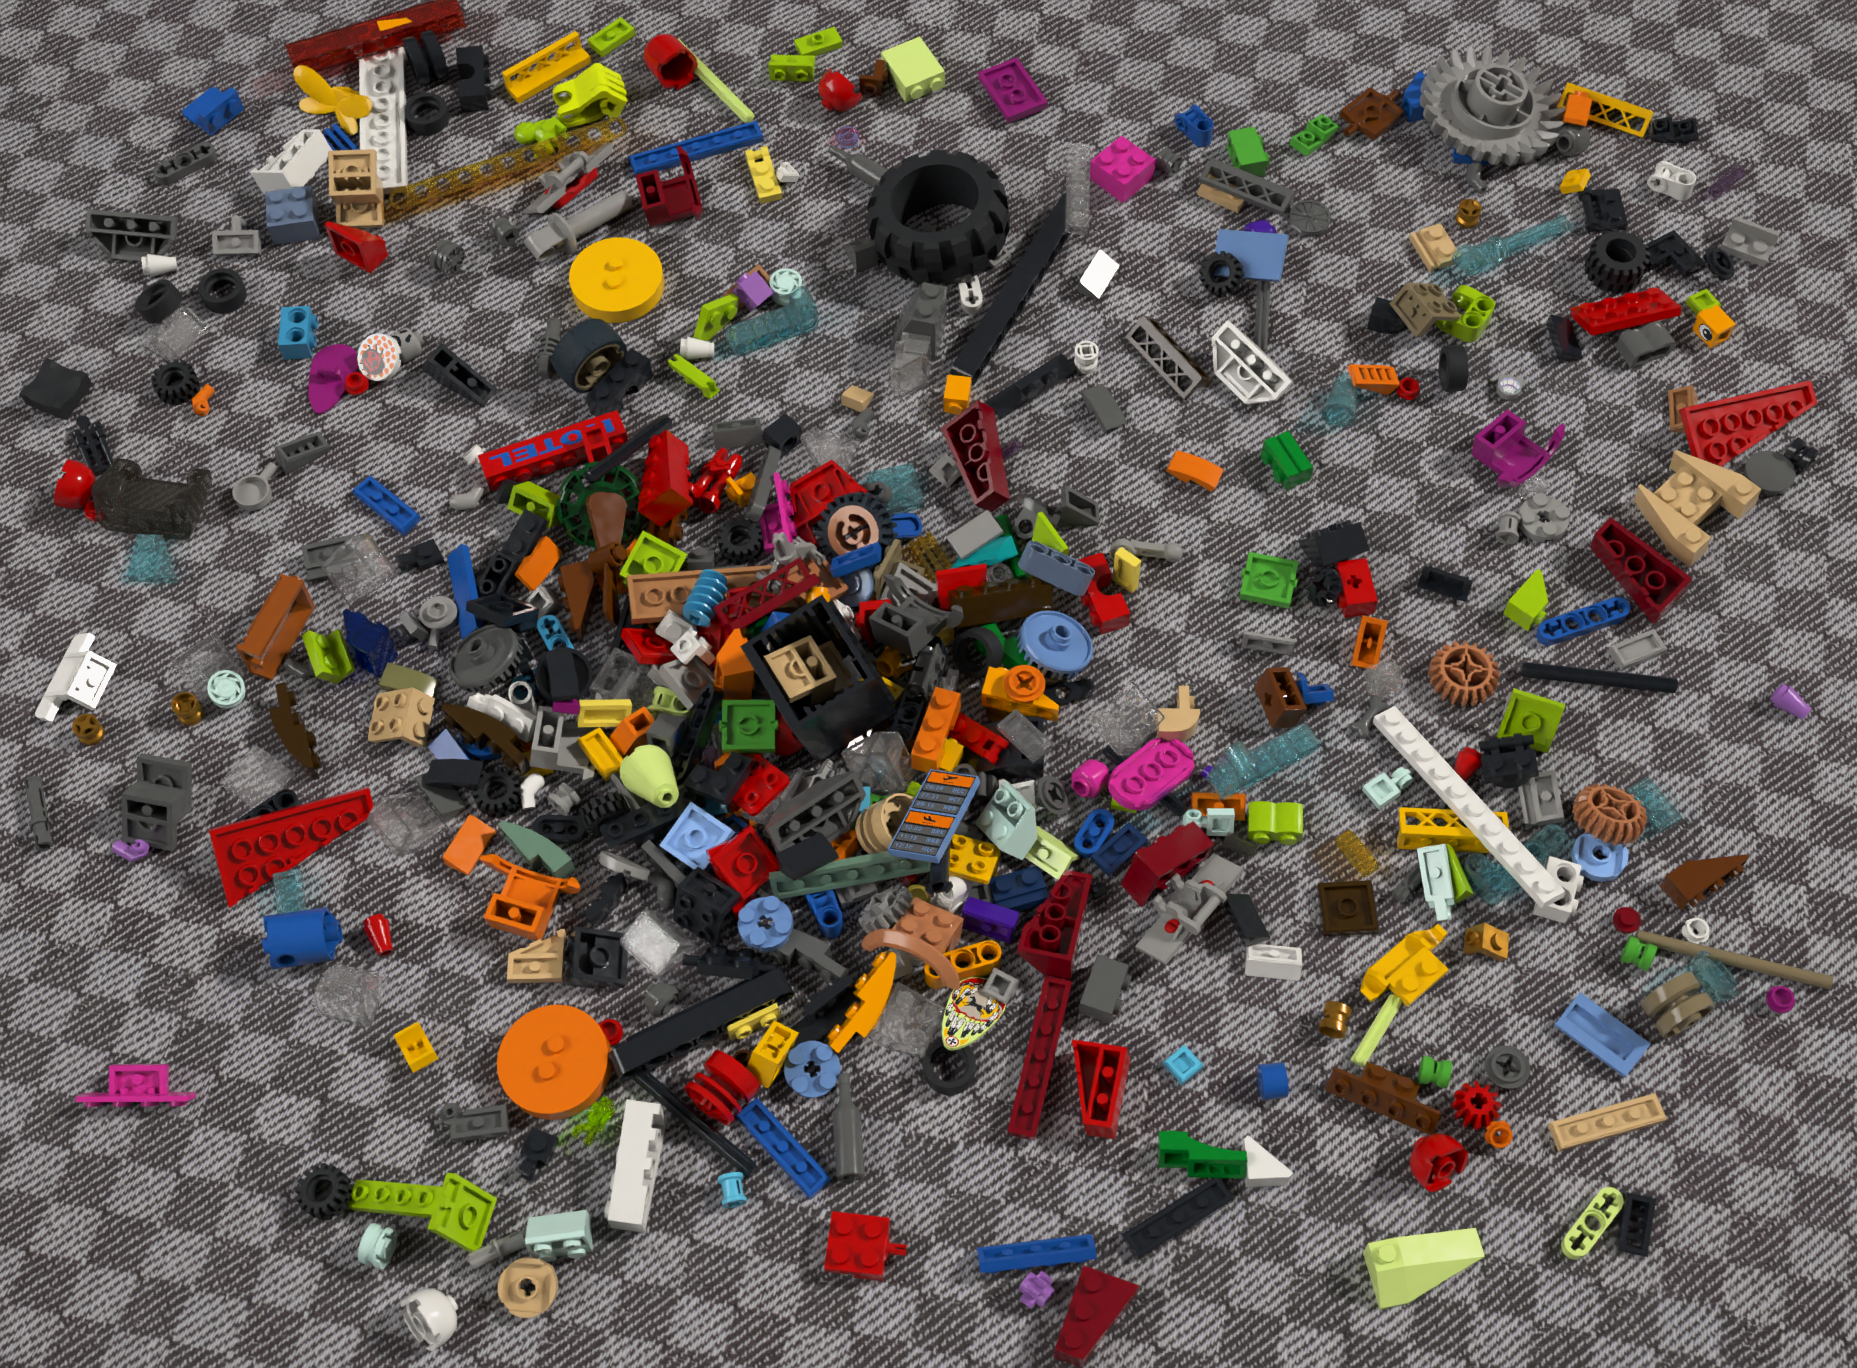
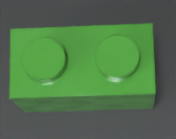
M1255 127L1228 131L1226 148L1233 166L1258 177L1265 176L1266 166H1269V156L1263 150L1262 137L1257 134Z

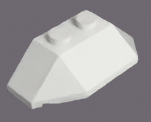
M1229 320L1211 338L1214 374L1246 405L1277 401L1292 385L1293 382L1287 374Z

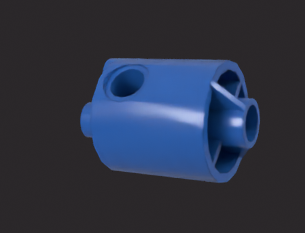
M327 907L264 916L263 919L264 928L267 932V938L262 940L264 954H270L272 970L333 961L336 947L343 941L341 924Z

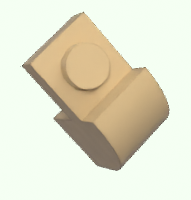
M1189 686L1178 687L1177 709L1158 708L1157 738L1169 741L1177 739L1184 742L1196 732L1200 709H1194V696H1189Z

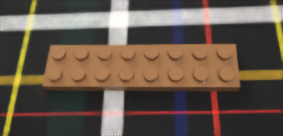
M773 565L711 570H715L727 578L728 582L725 586L729 590L751 586L759 581L756 578V573L760 572V569L769 574ZM703 570L627 575L632 624L661 622L669 610L685 618L682 608ZM762 586L758 587L756 590L761 591ZM766 589V592H767V593L774 594V595L777 594V593L774 592V591H773V592H770L769 590ZM752 592L748 606H757L760 595ZM727 593L723 595L722 602L727 600ZM765 596V597H764V601H766V600L769 599L770 597H766V596ZM791 599L767 614H772L773 611L782 613L795 612L800 608ZM726 607L722 608L724 615L726 614Z

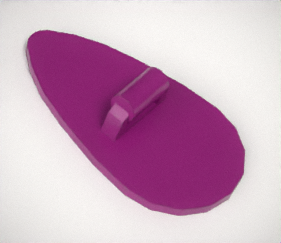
M332 344L324 347L315 355L312 361L308 395L310 404L318 415L326 413L340 401L346 393L344 386L346 377L351 373L357 372L359 369L357 352L350 346Z

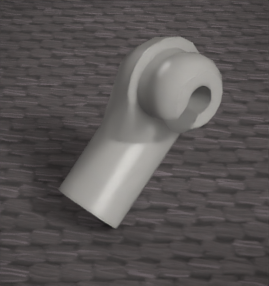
M474 484L469 493L452 496L449 504L451 508L456 510L473 509L485 492V489L481 485Z

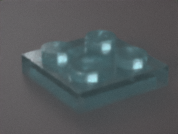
M913 463L865 473L867 484L881 481L892 489L893 495L887 504L889 506L886 509L887 512L892 511L893 514L925 508V502Z

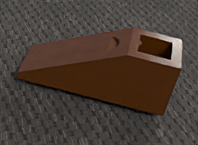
M588 560L561 566L562 577L557 578L561 592L566 591L567 597L562 599L566 613L571 612L572 618L568 619L571 634L576 633L579 642L583 641L598 594Z
M1746 854L1686 861L1666 875L1660 887L1681 911L1689 905L1694 908L1706 898L1704 896L1706 893L1711 891L1714 894L1726 884L1724 882L1729 877L1736 879L1746 870L1744 865L1750 857Z

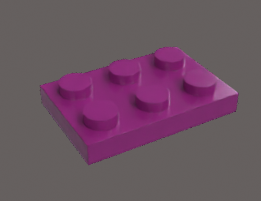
M1017 57L978 72V80L1007 123L1048 108V101Z

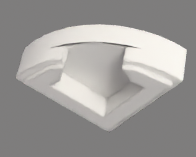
M782 162L776 171L780 182H797L800 177L799 173L788 162Z

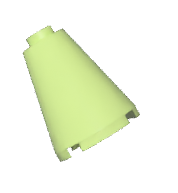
M649 744L638 746L634 749L635 752L629 757L626 755L622 761L620 778L624 786L630 792L660 808L672 806L678 799L679 791L670 757L658 746Z

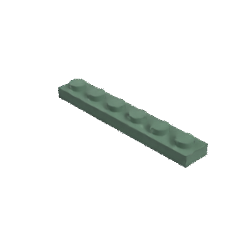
M889 851L835 860L796 880L790 879L780 871L770 872L769 878L774 896L778 899L929 872L931 862L891 856Z

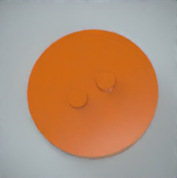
M548 1005L534 1009L518 1019L507 1031L501 1042L497 1057L499 1081L509 1098L521 1110L531 1116L547 1120L564 1119L574 1116L591 1106L607 1086L612 1071V1064L608 1057L611 1051L610 1043L598 1023L590 1015L578 1008L567 1005Z

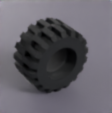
M1612 229L1611 232L1604 231L1602 235L1598 234L1591 244L1584 264L1585 274H1588V280L1594 281V286L1597 288L1600 286L1606 292L1611 290L1612 293H1617L1618 291L1624 293L1628 289H1634L1641 282L1649 263V247L1647 244H1643L1644 240L1641 237L1637 238V234L1633 232L1631 234L1627 233V230L1623 229L1622 231Z

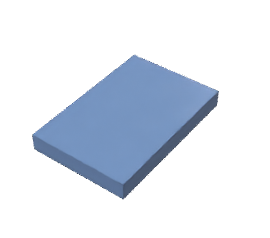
M1219 229L1215 252L1220 254V251H1225L1227 254L1229 252L1236 257L1243 266L1242 270L1245 275L1242 276L1243 279L1281 282L1289 237L1287 234ZM1220 266L1215 270L1213 277L1228 278L1230 270L1227 266Z

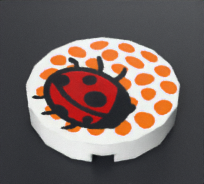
M379 333L369 335L362 342L358 351V366L362 374L370 380H390L397 373L401 365V360H399V354H401L400 346L389 335Z

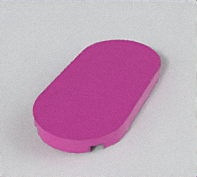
M1155 738L1113 770L1108 782V789L1112 798L1121 806L1131 810H1146L1153 807L1190 777L1194 769L1193 753L1186 744L1177 739L1169 741L1163 740V738Z

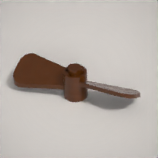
M596 492L586 499V507L597 550L592 551L588 555V565L595 574H604L603 611L606 620L613 627H616L620 619V608L615 569L623 566L627 561V552L621 545L627 503L619 494Z

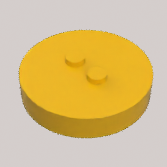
M608 238L591 244L578 254L569 272L570 287L578 308L587 316L593 319H602L607 323H623L642 317L657 305L664 291V276L659 257L646 244L630 238Z

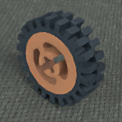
M862 492L845 494L835 498L833 502H829L826 505L828 509L823 510L821 516L824 518L818 520L817 525L822 526V530L817 531V537L822 536L823 538L819 545L820 547L825 546L824 555L835 558L878 541L882 548L881 561L878 564H882L886 547L892 545L893 539L897 538L898 532H893V528L897 527V522H892L891 520L894 514L892 511L887 512L886 510L889 506L886 503H880L881 498L877 496L871 497V493ZM857 515L863 517L864 519H858ZM869 525L870 528L861 530L857 533V536L846 539L845 535L853 534L858 530V527ZM851 544H856L858 548L853 547Z

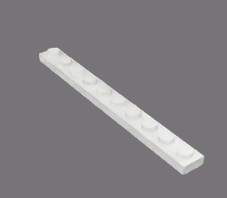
M1395 706L1374 716L1373 724L1541 909L1564 897L1566 891Z

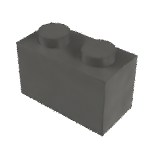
M1097 954L1080 1001L1079 1013L1109 1024L1113 1015L1119 1016L1123 1000L1119 999L1122 990L1127 992L1132 976L1128 975L1129 965Z

